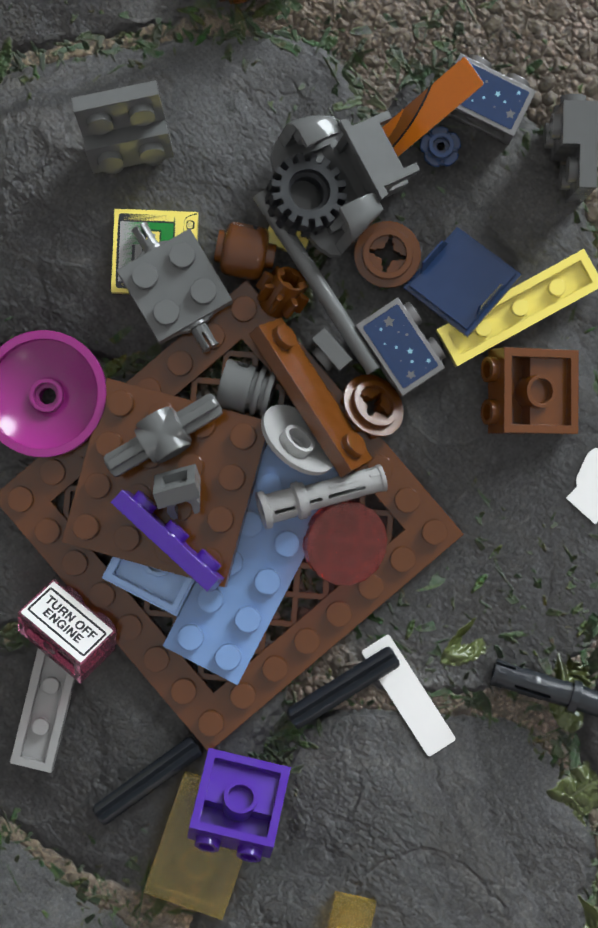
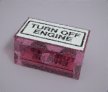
M54 579L18 612V631L80 684L115 650L116 630L112 621L101 612L95 614L84 604L82 597L76 590L69 586L64 588Z

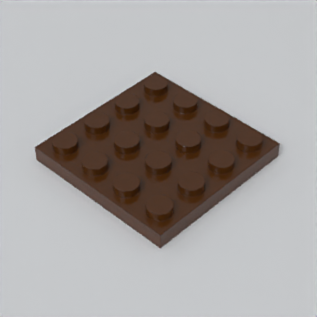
M107 378L104 412L98 426L90 437L62 542L192 578L123 515L111 501L121 490L130 491L132 494L140 490L156 504L153 497L154 475L196 464L201 477L200 512L194 514L189 502L176 504L178 506V519L173 521L190 536L185 542L193 550L199 553L201 549H204L221 564L217 572L225 579L219 586L227 587L266 446V440L261 429L262 419L222 409L223 414L190 434L192 439L191 445L182 453L160 464L153 463L149 458L121 476L114 477L105 465L104 456L136 437L134 430L139 421L164 407L173 408L178 412L195 401ZM167 507L157 508L153 512L165 524L171 519L167 513Z

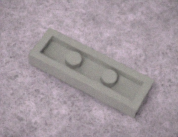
M39 646L10 763L51 773L54 769L76 677Z

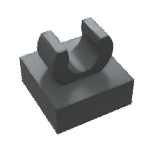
M196 464L154 475L153 497L158 509L167 507V513L173 520L178 519V506L176 504L189 502L194 514L200 512L201 477Z

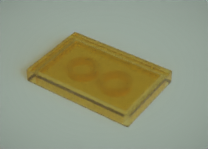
M185 771L143 893L223 920L243 860L236 856L237 850L220 847L218 852H206L194 846L195 840L187 839L202 776Z

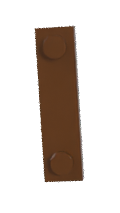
M282 317L259 325L249 333L251 339L339 476L342 478L373 460L366 449L363 438L355 432L348 419L345 418L341 408L297 342L294 331L286 325Z

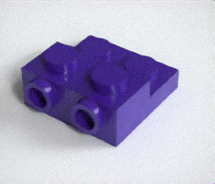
M209 748L187 839L195 840L194 846L206 852H218L220 847L237 850L236 856L247 862L256 863L260 862L262 857L270 858L274 848L291 767Z

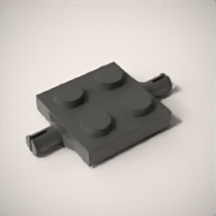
M140 223V227L147 239L143 236L138 225L131 232L135 235L143 252L135 260L117 269L120 279L159 345L177 335L192 332L202 352H209L210 347L203 335L212 349L217 347L219 343L206 323L209 322L214 314L233 304L231 296L191 229L170 240L158 243L148 223Z

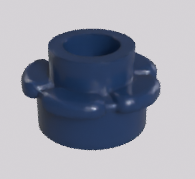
M434 127L430 130L429 134H425L422 137L420 151L424 154L425 162L430 166L448 167L454 164L459 157L458 150L461 148L460 138L455 132H449L447 127ZM442 143L445 149L440 151L437 149V145Z

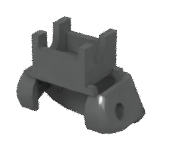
M389 110L353 126L349 119H341L337 122L334 115L302 117L287 123L271 147L270 162L273 174L285 159L290 157L293 160L294 156L299 153H303L304 159H307L310 153L318 154L317 162L321 163L324 158H327L331 161L328 165L331 171L335 167H338L341 171L337 179L338 181L345 179L346 188L342 193H347V198L342 207L338 209L340 212L339 216L322 233L315 236L314 232H312L309 237H306L317 250L330 258H339L384 210L380 201L402 191L409 183L407 179L415 176L420 171L417 163L404 168L387 138L382 126L387 124L392 118ZM342 132L344 134L339 142H337L335 137L331 138ZM299 181L291 186V198L300 208L310 210L320 205V192L313 184L307 181Z

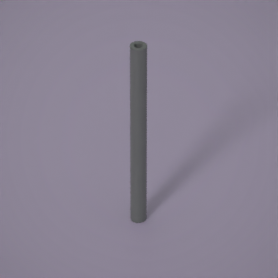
M265 189L259 192L252 199L366 374H371L380 368L381 364L297 235L288 234L289 227L285 224L280 229L275 224L278 220L276 215L270 218L267 212L270 204H265V196L268 191Z

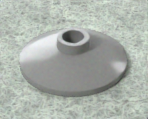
M274 405L264 413L261 420L263 436L271 450L284 463L308 475H322L333 467L295 407Z

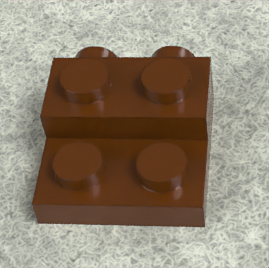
M514 347L488 350V357H485L481 364V377L484 382H488V399L482 403L481 419L484 424L488 425V434H578L579 350Z

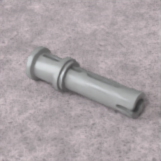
M378 464L371 468L350 473L342 478L337 476L305 486L302 482L295 481L290 483L289 488L268 494L259 491L255 493V499L261 522L267 530L273 527V523L298 517L300 520L307 519L311 515V511L346 502L380 491H387L388 484L383 467Z

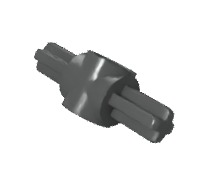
M210 393L178 412L173 408L164 407L151 413L136 424V429L134 430L136 437L104 456L105 465L114 477H119L149 458L153 463L160 464L177 456L190 447V442L192 441L191 433L223 414L219 402Z

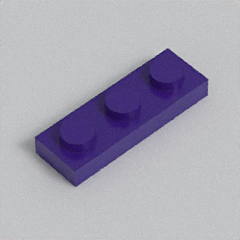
M121 490L111 501L123 515L207 592L214 591L225 579L217 572L221 564L206 550L201 549L199 553L193 550L185 542L190 536L173 520L170 519L165 524L153 512L157 509V505L143 492L138 490L135 494H132L130 491Z

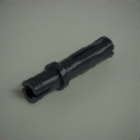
M496 659L489 685L565 707V712L571 714L579 711L598 717V691L583 686V682L573 680L572 682L560 680Z

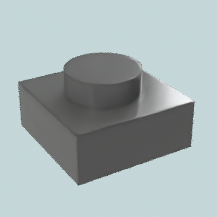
M325 328L312 338L311 343L316 348L311 354L326 371L333 367L340 373L352 362V358Z

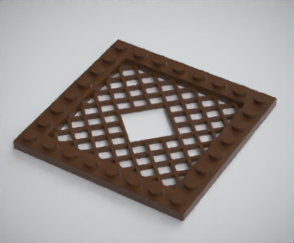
M246 280L229 294L233 304L214 314L209 322L206 323L219 343L217 347L212 349L203 335L210 347L209 352L203 353L192 332L182 334L126 383L173 396H178L191 384L190 400L196 401L198 384H220L221 379L201 378L200 376L222 357V373L229 357L251 358L252 365L258 366L259 359L271 373V368L256 347L249 333L259 325L278 318L264 312L259 301L256 299L258 293ZM243 340L252 352L232 351L231 349ZM297 340L345 415L346 409L340 404L344 393ZM279 382V384L276 383L275 390H279L278 405H284L285 390ZM348 419L351 426L355 430L356 425L351 421V419ZM364 431L356 432L363 438L366 449L373 460L355 470V472L374 467L378 464L383 467L388 490L373 494L387 510L365 509L366 496L359 497L358 508L331 505L328 511L327 535L316 534L313 539L326 541L325 564L303 562L300 564L294 576L293 591H286L284 597H292L291 620L272 619L269 624L289 628L267 647H265L266 632L264 633L259 647H257L254 653L257 655L250 660L241 680L236 685L215 673H204V668L198 665L197 671L188 659L163 647L167 635L151 616L173 618L172 627L177 616L165 610L150 609L151 603L145 600L143 608L130 592L102 579L108 565L97 552L62 542L70 513L72 491L75 492L77 488L73 484L79 480L90 438L69 453L55 457H38L0 489V507L81 603L113 630L109 636L207 751L209 748H215L464 535L380 436L370 440L368 434ZM64 493L62 512L53 501ZM335 512L358 514L356 537L333 535ZM364 514L387 516L385 539L362 538ZM394 517L404 530L392 539ZM332 541L356 543L354 566L331 565ZM362 544L384 546L360 566ZM301 569L324 570L322 593L299 592ZM330 571L352 573L328 594ZM298 598L320 600L297 620ZM205 680L226 682L214 691Z

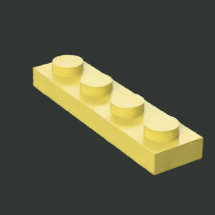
M582 249L511 288L468 338L449 323L437 329L436 333L454 366L457 367L598 289V273L585 249Z

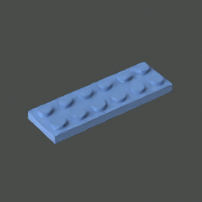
M269 445L266 446L227 587L218 586L214 591L207 592L195 582L163 647L238 685L331 507L330 505L312 510L311 515L307 519L300 520L298 517L273 523V527L266 530L259 516L255 493L263 491L265 494L286 489L290 487V483L295 481L302 482L305 486L337 477L339 474L334 466L322 475L304 474L284 463L271 450Z

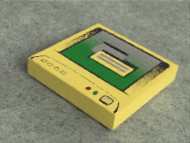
M114 209L111 293L129 294L117 273V269L135 260L143 252L138 240L131 232L135 226L138 225L143 236L147 239L140 227V223L147 222L158 243L170 240L188 229H191L198 241V212Z

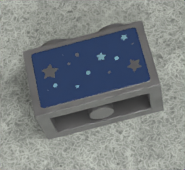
M460 53L456 63L463 57H466L484 84L448 116L509 145L536 90L530 88L529 82L517 74L507 73L505 76L491 69L492 64L478 55L470 54L467 57Z
M397 297L358 323L356 328L381 364L380 369L401 398L442 371L445 367L441 360L446 358L437 341L433 337L426 340L418 328L422 320L410 302L403 305L399 297Z

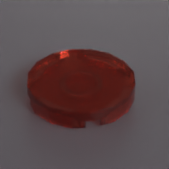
M352 501L340 502L318 510L312 515L308 523L309 528L306 531V537L304 536L302 547L306 562L318 576L335 585H353L370 577L378 570L386 555L388 540L384 523L375 511L359 502Z

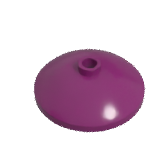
M49 330L26 332L4 343L0 347V441L18 453L41 458L69 453L85 443L98 426L106 403V378L94 354L75 338L61 332ZM53 389L56 394L54 402L45 404L42 399L43 393L46 390Z

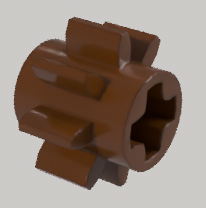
M276 266L272 273L265 271L256 284V287L261 290L256 297L261 308L268 315L275 318L285 317L289 319L294 312L300 314L309 301V298L304 295L308 289L304 277L299 271L291 267L280 268Z

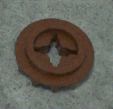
M393 221L375 223L369 226L356 242L354 249L355 266L365 281L379 288L399 287L410 280L419 267L421 260L420 244L414 233L403 224ZM392 238L393 253L399 254V257H403L405 260H392L386 272H383L382 259L373 253H369V251L383 250L385 244L388 243V239Z
M360 375L352 379L343 388L344 396L340 404L346 409L345 418L351 419L356 425L355 432L364 431L371 440L378 436L386 438L400 427L404 415L403 404L396 390L387 381L374 375ZM375 398L373 410L375 413L369 416L366 411L368 407L366 403L371 402Z

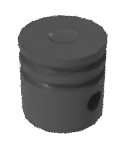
M228 359L222 373L216 397L221 408L244 415L246 412H249V416L256 417V415H260L259 418L262 419L264 413L271 406L277 378L273 371L271 374H268V369L266 368L257 371L258 366Z

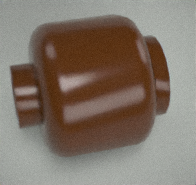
M232 222L227 226L226 230H219L214 262L220 263V270L225 275L257 280L262 276L264 268H273L277 244L269 243V232L264 227Z

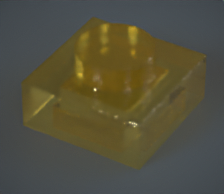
M335 891L327 928H371L376 900Z

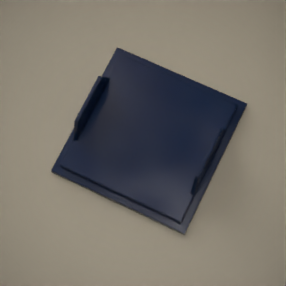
M456 227L445 241L441 240L423 260L421 268L407 282L403 289L468 338L520 279L522 274L460 228Z

